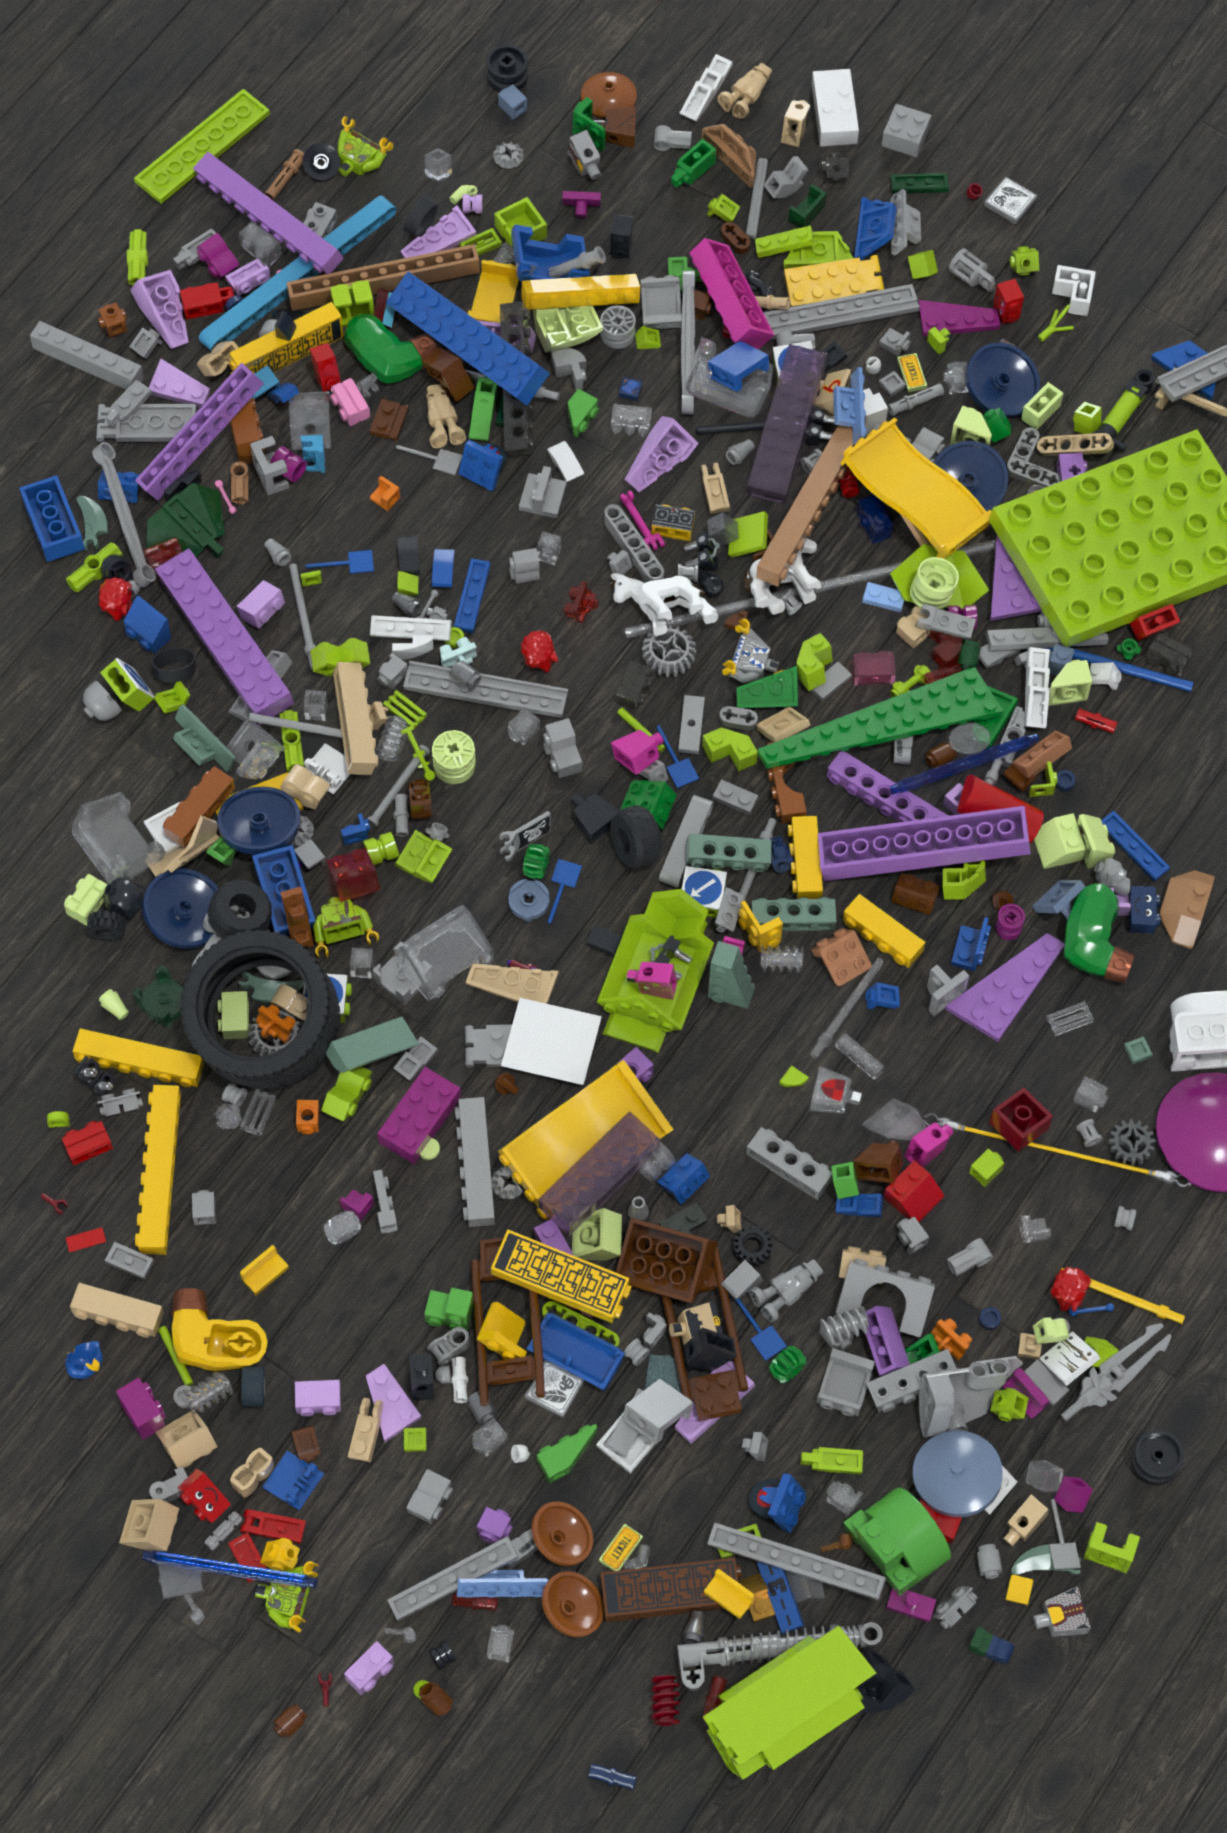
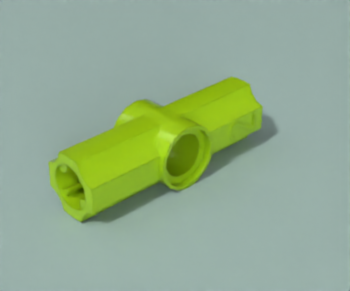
M134 229L133 232H130L129 249H127L128 284L133 286L137 280L145 278V270L148 266L147 233L141 229Z
M109 543L96 555L88 556L84 564L66 578L70 588L74 592H79L93 580L101 579L103 577L101 565L105 558L113 554L123 557L118 546L114 543Z
M287 710L280 714L282 719L298 721L297 712ZM281 727L287 771H291L295 764L304 767L300 730ZM290 740H296V741L293 742V743H289V742H288V741H290Z

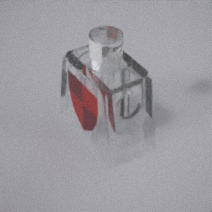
M819 1067L810 1111L844 1113L846 1103L859 1105L862 1093L850 1090L852 1079L824 1067Z

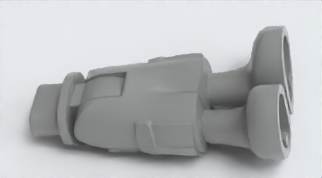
M814 1259L808 1263L803 1262L786 1273L778 1274V1276L771 1279L770 1287L761 1290L757 1286L750 1288L749 1296L754 1305L759 1308L775 1294L779 1295L776 1300L767 1303L760 1310L764 1318L769 1322H774L779 1318V1309L783 1305L789 1307L799 1300L801 1294L817 1281V1277L823 1273V1270Z

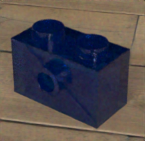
M871 495L858 500L857 514L861 525L866 529L872 543L891 538L893 524L880 499L875 495Z

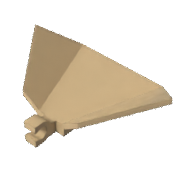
M200 815L190 842L185 848L180 847L148 864L155 877L168 870L171 873L210 848L221 837L217 835L218 825L216 821Z

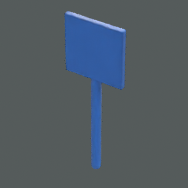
M372 550L348 552V561L305 565L306 568L349 565L350 574L374 572Z
M658 725L656 728L675 764L666 768L676 787L680 788L698 780L699 777L689 758L678 761L661 727Z
M558 859L551 881L559 883L560 887L548 919L549 924L552 923L564 885L575 888L582 865Z
M733 1297L759 1333L750 1340L765 1361L787 1347L772 1325L762 1331L741 1300Z

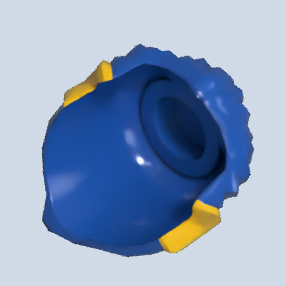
M91 1341L75 1346L73 1353H67L65 1366L68 1375L72 1378L86 1379L91 1377L99 1370L103 1360L100 1343L98 1341Z

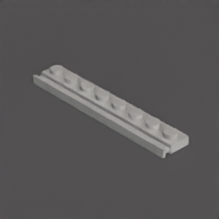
M913 284L790 307L789 310L779 309L764 312V315L774 333V336L770 339L772 340L776 339V335L782 331H789L793 335L917 312L920 306L917 302Z
M1227 345L1157 377L1156 383L1161 385L1163 392L1174 402L1227 377Z
M409 661L403 685L404 690L563 718L568 689L479 673L482 679L478 686L471 689L470 687L466 688L451 677V668Z

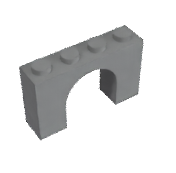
M856 1258L855 1261L850 1260L836 1313L843 1315L844 1311H848L851 1314L854 1308L859 1311L864 1294L871 1286L881 1282L891 1283L903 1292L906 1299L899 1331L921 1337L935 1284L931 1283V1279L925 1277L911 1278L908 1272L898 1270L897 1273L889 1271L887 1266L877 1264L876 1267L868 1265V1261Z

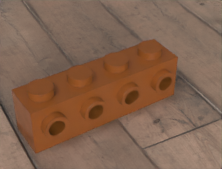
M215 766L210 771H207L198 786H194L190 790L186 800L178 804L175 813L165 819L163 823L165 836L185 848L190 842L200 815L211 818L235 789L234 779Z

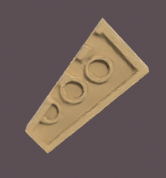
M472 964L465 983L468 986L515 1002H519V999L523 998L548 1004L559 971Z

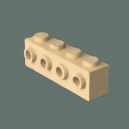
M78 1283L70 1305L72 1313L79 1319L86 1320L90 1318L100 1325L107 1326V1324H111L121 1331L127 1332L132 1330L146 1338L149 1335L156 1337L164 1315L163 1308L160 1305Z

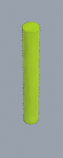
M623 707L618 710L617 713L636 731L641 730L649 737L652 736ZM663 744L657 746L658 752L664 751L665 746Z
M160 1327L158 1331L184 1385L191 1386L193 1381L185 1364L177 1361L173 1350V1340L167 1327Z

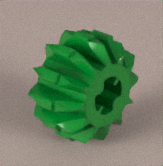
M530 844L528 846L523 861V873L525 876L534 879H542L544 877L550 856L548 847L541 844Z
M789 1346L772 1360L769 1371L781 1383L789 1382L806 1365V1357L795 1346Z

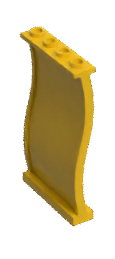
M896 418L889 422L884 421L877 431L873 429L865 439L863 437L859 439L854 447L849 446L844 451V458L840 464L842 466L847 464L867 489L912 522L937 550V558L946 559L988 527L992 511L986 512L965 486L923 456L898 429Z
M622 1060L498 1150L500 1154L499 1159L505 1167L509 1166L513 1172L511 1176L517 1184L521 1183L524 1187V1194L530 1202L534 1201L538 1207L536 1211L543 1220L549 1221L556 1218L566 1208L674 1129L627 1063Z

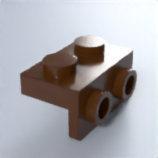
M901 873L891 901L930 915L941 886L931 881L916 878L910 874Z

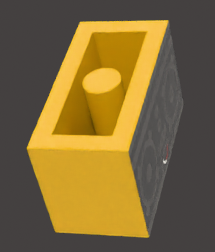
M656 504L651 534L659 533L662 537L690 541L695 511L688 508H675L669 505Z

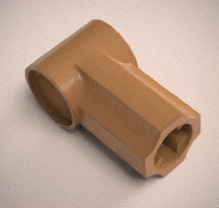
M235 462L230 468L231 501L236 504H245L249 502L250 478L248 467L243 462ZM240 472H241V473H244L243 475H240V476L236 475L237 473H240Z

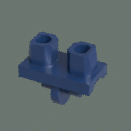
M782 836L770 838L771 864L776 872L784 873L789 870L790 863L793 862L792 855L787 844L783 843Z

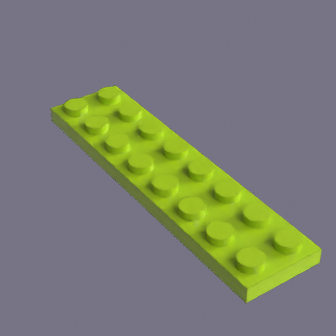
M242 89L134 177L135 183L162 204L197 175L193 168L207 152L218 158L268 117L270 110L246 90Z

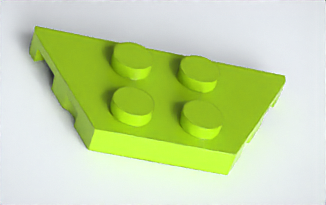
M838 231L813 232L814 245L790 250L787 259L784 260L783 268H795L853 259V256L849 252L850 249L847 244L842 241Z

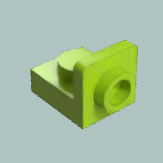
M721 194L716 199L713 198L708 204L710 209L707 215L710 217L715 213L726 222H732L740 206Z

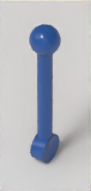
M1109 1303L1106 1306L1077 1309L1076 1312L1070 1308L1069 1315L1075 1317L1079 1313L1104 1310L1111 1312L1114 1310V1305Z

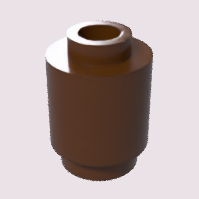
M943 742L927 751L925 760L929 767L938 769L953 761L954 757L957 756V752L952 743Z
M429 1682L421 1688L419 1692L421 1701L435 1715H444L450 1711L453 1700L438 1684Z
M294 1704L292 1707L289 1706L273 1721L276 1725L273 1729L281 1738L284 1736L290 1738L305 1723L304 1720L307 1718V1715L297 1704Z

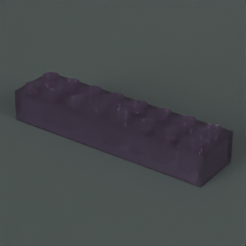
M789 344L748 481V495L786 504L827 364V353Z

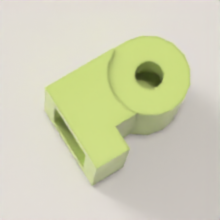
M1051 1317L1043 1318L1033 1325L1037 1344L1060 1342L1069 1338L1065 1319L1053 1320ZM1041 1328H1044V1336L1041 1335Z

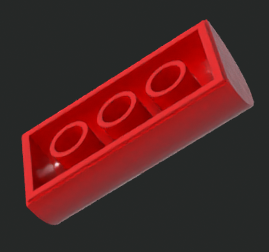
M972 774L966 777L957 812L967 814L1025 806L1029 843L1037 836L1044 818L1042 810Z

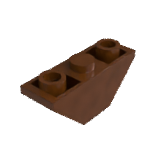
M415 779L412 782H408L412 819L432 817L429 781Z

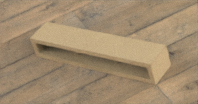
M337 662L333 672L347 773L372 775L374 768L378 766V755H375L376 740L372 737L373 722L369 718L371 708L367 704L368 689L364 685L365 671H362L361 663Z

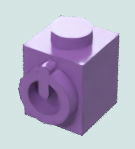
M486 1507L477 1525L479 1538L494 1544L507 1536L509 1537L513 1529L511 1518L508 1517L509 1514L500 1509L495 1511Z

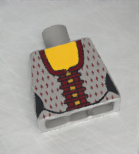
M587 130L570 137L567 156L581 176L589 174L592 180L600 177L602 174L599 170L600 155Z
M1078 1587L1046 1600L1043 1604L1044 1613L1033 1616L1036 1629L1048 1626L1053 1637L1088 1634L1091 1628Z

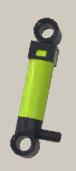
M1142 368L1136 372L1134 380L1131 379L1120 399L1097 431H1094L1092 434H1109L1114 441V447L1125 452L1127 445L1115 439V437L1135 409L1141 406L1146 399V395L1151 392L1154 382V374L1151 370ZM1105 439L1104 442L1100 444L1102 445V447H1105V444L1108 442ZM1106 453L1091 454V455L1094 456V457H1102V456H1104Z

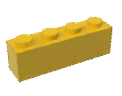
M817 816L792 817L791 825H788V837H792V843H789V850L794 858V862L791 863V874H795V881H792V892L796 893L797 899L803 897L819 899L823 894Z
M859 894L845 909L843 914L844 923L849 928L860 932L865 940L875 943L880 951L894 957V960L899 965L909 968L924 951L925 942L862 895Z

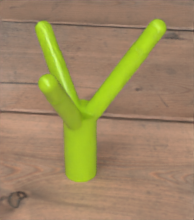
M1069 304L1058 317L1059 311L1055 310L1050 325L1038 335V339L1041 342L1047 339L1053 332L1074 329V326L1056 327L1069 310Z

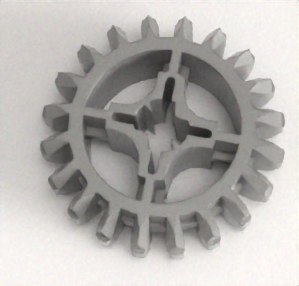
M670 624L665 634L655 636L654 633H649L647 639L643 641L642 658L646 661V666L651 667L652 673L658 670L659 676L662 673H666L667 678L671 673L675 677L678 672L684 674L685 669L689 670L691 664L695 661L696 644L692 641L691 635L687 636L686 630L680 632L679 626L676 629H672ZM676 643L680 644L684 650H681V647L677 646ZM654 652H656L657 655L661 656V657H662V660L659 659V658L654 654Z
M281 1009L279 1015L281 1019L290 1016L296 1021L290 1035V1041L282 1045V1040L277 1038L276 1041V1038L271 1035L263 1038L261 1036L262 1029L256 1023L257 1018L253 1017V1024L249 1025L251 1032L248 1033V1038L251 1039L249 1041L250 1046L254 1047V1052L259 1053L260 1056L277 1052L296 1037L304 1023ZM262 1040H265V1042H271L274 1044V1046H269L265 1044Z

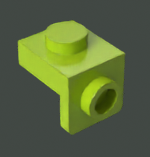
M179 681L175 683L173 689L157 693L154 699L164 713L178 710L179 706L183 704L186 706L190 693L182 682Z

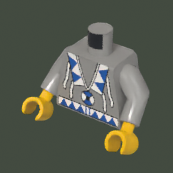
M747 619L739 620L741 625L735 626V630L738 633H744L740 636L733 660H728L723 664L727 667L722 670L723 675L727 676L730 674L729 677H733L745 684L762 679L765 670L777 672L780 661L769 659L770 647L749 628L750 623Z

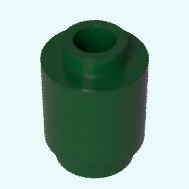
M964 639V644H961L957 663L961 664L960 668L969 669L973 666L977 667L981 648H979L980 643Z

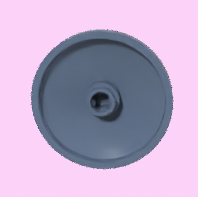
M955 1430L938 1434L929 1439L920 1448L915 1457L913 1482L917 1494L929 1508L945 1516L967 1517L983 1511L996 1499L1002 1485L1003 1470L998 1453L987 1440L971 1432Z

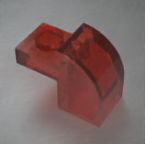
M930 630L929 636L938 644L933 649L931 659L946 672L958 661L962 638Z

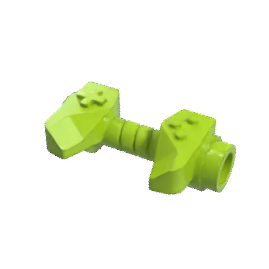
M917 665L913 676L905 683L901 681L895 682L890 691L892 698L909 692V689L916 683L927 685L934 682L930 677L931 672L928 667Z

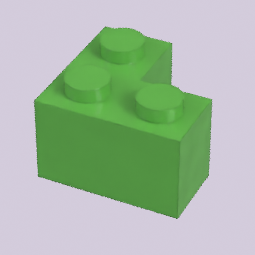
M451 1288L450 1294L431 1290L424 1314L425 1322L435 1327L444 1325L448 1326L451 1330L456 1327H462L468 1331L474 1307L473 1292Z

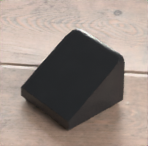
M282 311L275 324L276 337L290 341L297 327L289 315Z

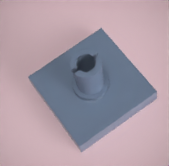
M1059 880L1032 905V908L1036 913L1058 914L1061 911L1067 920L1073 907L1070 901L1085 888V885L1081 880Z

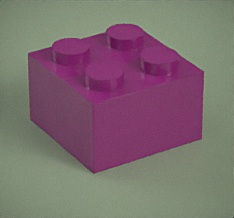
M138 1377L116 1391L122 1408L142 1440L165 1427L163 1419L166 1416L163 1412L164 1410L158 1400L154 1401L153 1392L147 1382L142 1383Z

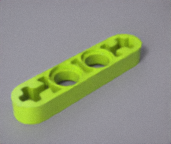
M549 1301L543 1306V1318L548 1312L547 1309L552 1310L555 1308L556 1314L562 1316L563 1319L566 1320L569 1317H574L577 1320L576 1326L584 1330L588 1327H593L597 1331L595 1336L600 1337V1332H602V1338L605 1340L613 1338L614 1346L619 1347V1337L615 1332L558 1302Z

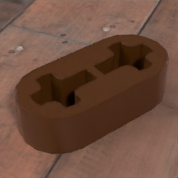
M727 222L722 225V239L736 253H747L750 249L749 237L735 223Z

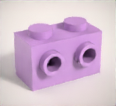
M263 580L237 605V609L243 621L259 629L285 604L279 588Z
M340 1380L295 1382V1408L297 1414L313 1416L314 1413L335 1415L336 1412H341Z
M376 1641L344 1673L345 1680L362 1696L376 1685V1681L382 1675L385 1676L390 1672L394 1664L393 1657Z

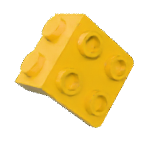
M746 901L740 902L738 923L741 929H746L749 934L750 944L753 947L756 946L759 952L767 948L776 947L781 942L783 923L780 918L777 917L760 926Z
M493 1302L477 1340L486 1345L490 1350L501 1355L505 1360L525 1357L527 1351L517 1345L525 1326V1320L499 1302Z

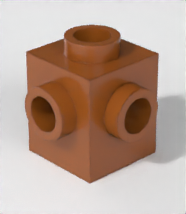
M117 302L98 309L100 315L97 318L101 329L105 328L109 338L127 331L125 321L127 316L124 309L119 308Z

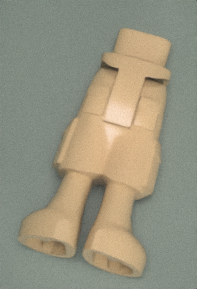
M760 63L743 78L737 80L731 87L732 93L727 91L721 92L718 95V103L723 110L729 112L732 109L734 117L745 118L749 114L748 105L753 104L757 100L761 90L769 80V75L772 73L771 68Z
M441 384L428 386V393L426 394L428 405L427 417L431 427L435 428L430 437L431 446L438 449L446 445L447 434L443 425L448 426L451 444L460 445L464 443L466 434L462 428L456 425L458 417L446 391L443 390Z

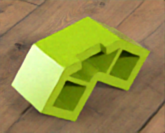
M821 633L803 642L796 662L798 679L808 691L826 683L824 666L833 662L831 645Z
M350 638L339 647L328 642H322L310 650L313 672L326 676H333L337 662L361 663L362 669L370 664L367 642L357 638Z
M719 728L703 735L702 747L711 763L730 755L738 771L757 764L758 751L749 736L725 728Z
M985 860L964 863V868L943 869L944 900L966 899L986 882Z
M361 1066L344 1073L340 1072L336 1085L327 1092L321 1111L341 1121H345L349 1116H353L362 1095L370 1088L372 1071Z

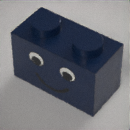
M1131 886L1128 894L1129 903L1131 904L1128 916L1129 932L1154 933L1156 926L1160 925V914L1156 913V907H1159L1160 896L1156 895V887Z

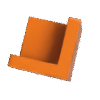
M380 476L378 478L379 487L371 494L370 500L389 511L400 499V490L398 486Z

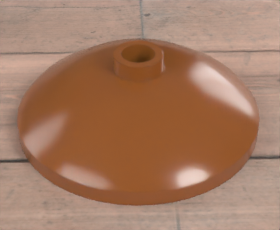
M601 72L593 75L584 83L581 89V102L586 97L593 100L592 115L600 119H606V110L634 107L637 100V91L633 82L626 76L616 72Z
M550 1502L543 1505L535 1513L531 1526L532 1536L536 1546L547 1559L562 1566H574L588 1557L593 1547V1533L589 1522L578 1509L564 1502Z
M565 1571L554 1575L545 1584L542 1592L543 1609L548 1620L557 1630L571 1637H585L593 1633L600 1626L604 1615V1605L598 1589L589 1579L579 1573Z

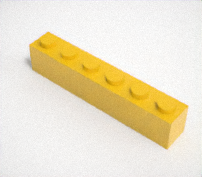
M636 274L522 281L521 297L525 310L639 303L640 284Z
M79 1029L73 1048L74 1058L79 1063L87 1056L94 1059L100 1065L99 1067L104 1069L111 1067L126 1074L133 1072L144 1078H150L151 1076L166 1083L171 1081L177 1082L184 1087H198L204 1068V1060L196 1054L85 1029Z

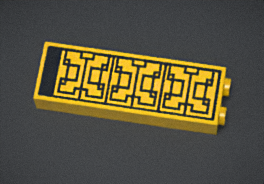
M330 302L294 320L297 328L290 341L277 338L274 330L230 352L231 361H229V365L232 369L230 375L241 363L254 374L267 365L274 373L310 355V348L325 343L330 345L344 338L340 313L334 304Z
M507 1230L491 1266V1274L610 1323H613L615 1317L619 1319L623 1310L621 1305L623 1297L627 1299L632 1286H629L630 1278L511 1230Z

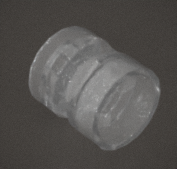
M661 1142L654 1144L649 1149L648 1154L643 1153L635 1160L639 1171L650 1182L655 1181L661 1176L662 1170L667 1171L676 1163L672 1153Z

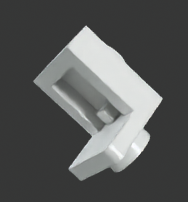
M1113 662L1091 663L1090 674L1092 684H1109L1112 690H1117L1118 683L1121 681V672Z

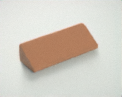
M1055 730L1014 760L1012 764L1029 779L1040 767L1044 770L1047 762L1052 764L1071 750L1070 737Z

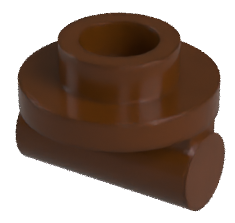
M999 891L993 893L992 902L997 910H1000L1004 905L1013 904L1014 896L1009 892Z
M503 1073L497 1077L495 1088L499 1093L507 1094L510 1092L514 1095L518 1092V1087L515 1086V1079L511 1074Z

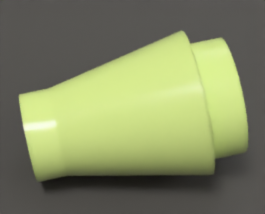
M109 989L99 998L101 1006L119 1020L124 1019L129 1014L116 991L114 992L112 989Z

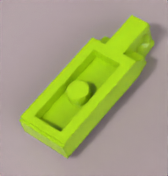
M819 1447L818 1449H813V1453L802 1452L800 1465L812 1466V1470L823 1472L862 1474L863 1451Z

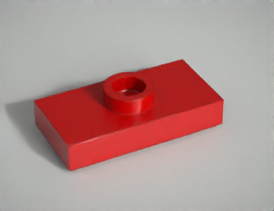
M248 1532L228 1542L248 1583L269 1573L266 1566L260 1563L261 1556Z

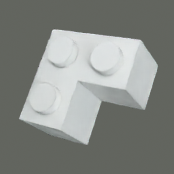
M1061 265L1057 266L1052 294L1071 297L1068 313L1082 316L1088 315L1095 271Z
M870 388L863 390L865 393L864 410L866 411L864 424L867 430L866 436L872 431L876 422L882 424L886 421L888 407L880 393L873 395Z

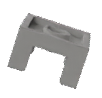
M273 436L250 444L253 465L267 496L290 488L287 480L273 483V477L287 472L284 460L270 464L275 452L266 455L262 452V449L275 445Z
M401 941L394 948V956L382 968L378 964L372 970L373 980L404 1006L433 977L432 966L425 961L423 965L409 955V948Z

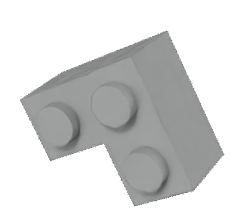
M569 718L546 725V733L543 734L545 741L543 746L546 755L550 754L551 756L550 765L552 771L557 772L559 778L582 772V760L576 747V735Z

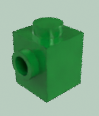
M1000 407L995 410L990 409L983 415L992 435L991 440L993 443L1011 435V424Z

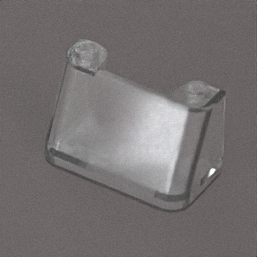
M701 337L687 379V392L746 417L756 416L770 390L774 365L769 363V371L767 372L756 369L742 378V389L735 392L711 379L712 371L708 369V361L715 357L717 347L713 341Z
M122 792L82 804L72 824L73 836L108 883H111L118 877H136L160 862L166 853L164 847L157 841L147 844L129 820L128 815L131 805Z
M461 905L405 941L399 950L397 966L429 1001L433 997L438 998L445 991L446 982L474 963L490 964L494 959V950L471 912L465 905Z

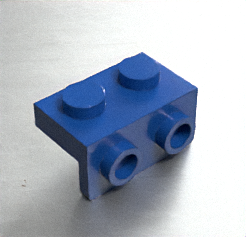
M102 471L98 480V499L113 501L105 473ZM116 472L126 501L137 503L140 485L135 480L140 474Z
M686 1153L657 1183L660 1188L672 1194L677 1203L681 1205L710 1175L703 1162Z

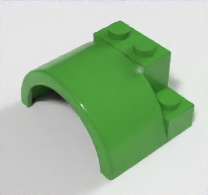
M901 1487L892 1490L864 1512L859 1510L843 1522V1529L867 1553L885 1575L886 1581L899 1597L951 1559L949 1545L936 1522L922 1504L911 1493ZM902 1557H904L909 1567H904L900 1564Z

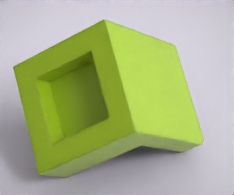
M933 250L908 256L913 279L938 273Z
M1087 1336L1084 1341L1100 1357L1092 1365L1094 1367H1099V1365L1118 1352V1349L1105 1339Z

